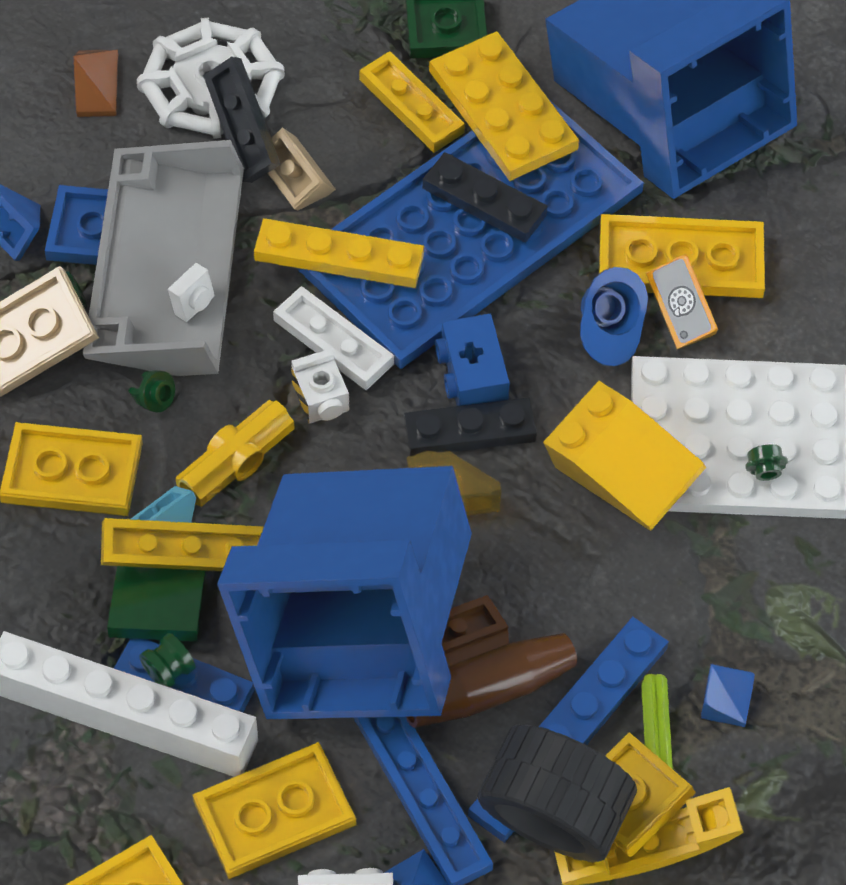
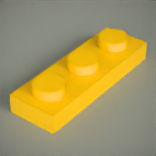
M387 52L359 70V80L433 153L465 133V123L392 52Z

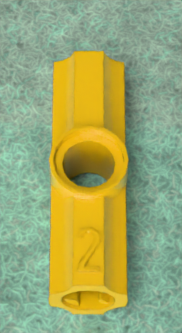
M268 400L238 426L227 425L220 429L210 440L207 451L175 477L176 485L180 488L192 490L196 496L195 505L202 507L234 479L243 481L250 477L261 465L264 454L295 429L294 420L288 414L287 409L277 400Z

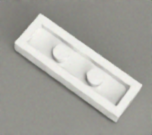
M302 286L273 311L274 321L314 352L318 353L332 349L339 371L365 390L369 389L394 365V355Z

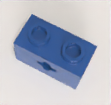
M491 313L443 321L441 339H435V348L439 364L446 363L448 374H444V384L448 399L455 398L457 406L508 400L510 382Z

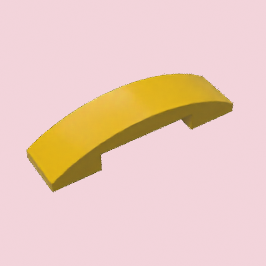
M724 788L685 800L687 807L679 809L631 858L614 843L605 860L599 862L578 860L555 852L562 884H591L648 872L697 856L736 838L744 832L731 788Z

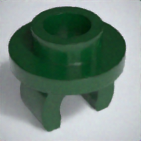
M154 370L144 372L141 375L143 381L140 388L131 387L128 391L136 404L143 406L151 412H163L171 405L174 399L175 382L172 376L165 371Z

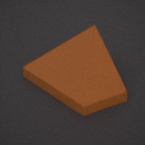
M79 50L73 56L77 117L116 116L118 50Z

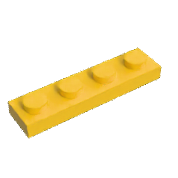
M263 218L254 249L255 261L416 288L424 257V245Z
M104 518L102 521L101 565L222 571L231 547L257 545L264 527Z

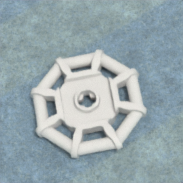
M201 18L200 23L167 37L158 36L153 41L154 48L144 72L137 78V88L140 92L145 93L160 117V124L164 127L171 128L175 126L213 135V139L221 138V134L224 131L203 75L231 56L242 59L250 83L252 79L262 80L258 93L255 96L263 118L265 119L270 114V103L279 81L285 76L284 66L275 60L262 41L260 31L253 27L246 30L211 22L209 18ZM217 39L229 41L227 42V47L218 45ZM252 52L258 62L250 63L245 53ZM171 59L175 61L173 68L171 66L169 71H161L165 60ZM171 87L176 94V97L170 103L161 91L162 88ZM189 107L198 115L209 114L210 118L185 113L184 111Z

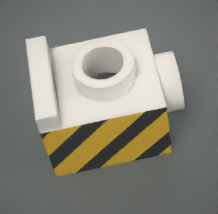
M332 349L291 361L292 384L309 424L319 420H332L339 417L342 413L349 411V392L334 360Z

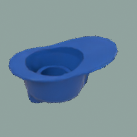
M613 267L603 270L594 278L581 301L580 337L584 349L593 360L606 366L623 364L635 354L640 342L644 317L647 311L648 295L646 286L639 275L628 268Z

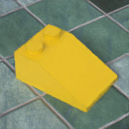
M598 381L543 442L556 469L650 531L706 469L705 463L637 405L601 381Z

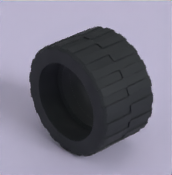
M519 724L509 729L477 794V799L481 807L489 815L526 839L574 859L599 862L607 857L637 793V786L632 777L618 764L587 745L543 727Z

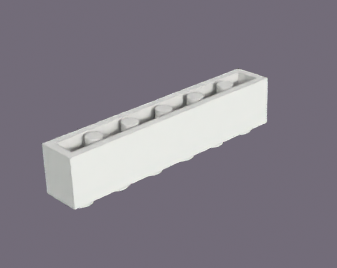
M3 631L0 637V696L233 777L245 772L258 742L256 717Z

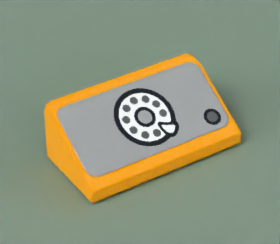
M687 254L679 256L646 273L677 350L717 333V325Z

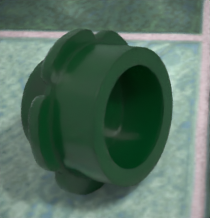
M767 444L757 446L747 453L748 462L745 465V469L752 475H755L758 480H773L781 476V471L786 468L788 458L783 456L782 448L778 445Z

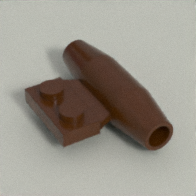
M488 595L451 608L441 643L451 674L441 716L405 717L408 723L413 728L467 718L530 694L577 665L574 645L565 633L509 643V627Z

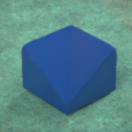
M711 664L701 719L745 727L755 674Z

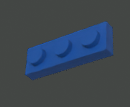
M130 638L114 669L154 682L142 666L139 655L147 649L154 650L159 644L147 639ZM194 658L196 669L188 675L180 674L175 678V685L171 687L172 689L240 712H244L255 691L253 682Z

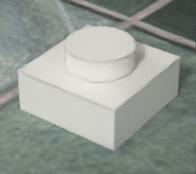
M195 263L168 288L174 314L185 322H188L198 311L204 310L215 296L208 270L198 263Z

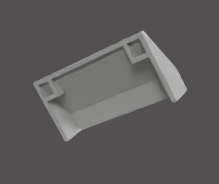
M231 140L114 149L88 316L99 339L83 348L85 359L148 371L161 370L175 376L218 374L244 172L242 163ZM198 263L208 270L215 296L204 310L198 311L188 322H185L174 314L168 288L189 268Z

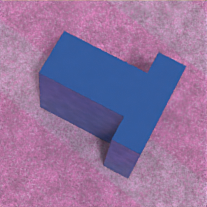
M578 0L545 19L554 81L640 145L644 177L673 199L797 126L790 0Z
M453 466L283 474L258 544L254 546H232L217 583L266 719L441 716L451 680L450 670L441 643L472 535Z

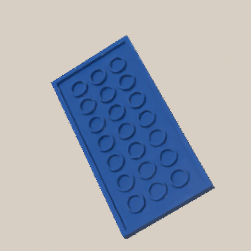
M551 100L550 102L579 139L578 150L509 181L475 133L470 131L331 229L424 245V257L416 288L296 268L358 329L394 355V364L400 369L435 345V339H441L443 321L476 315L600 224L601 214L612 215L642 193L644 182ZM444 152L548 206L547 216L526 243L422 189L423 178Z

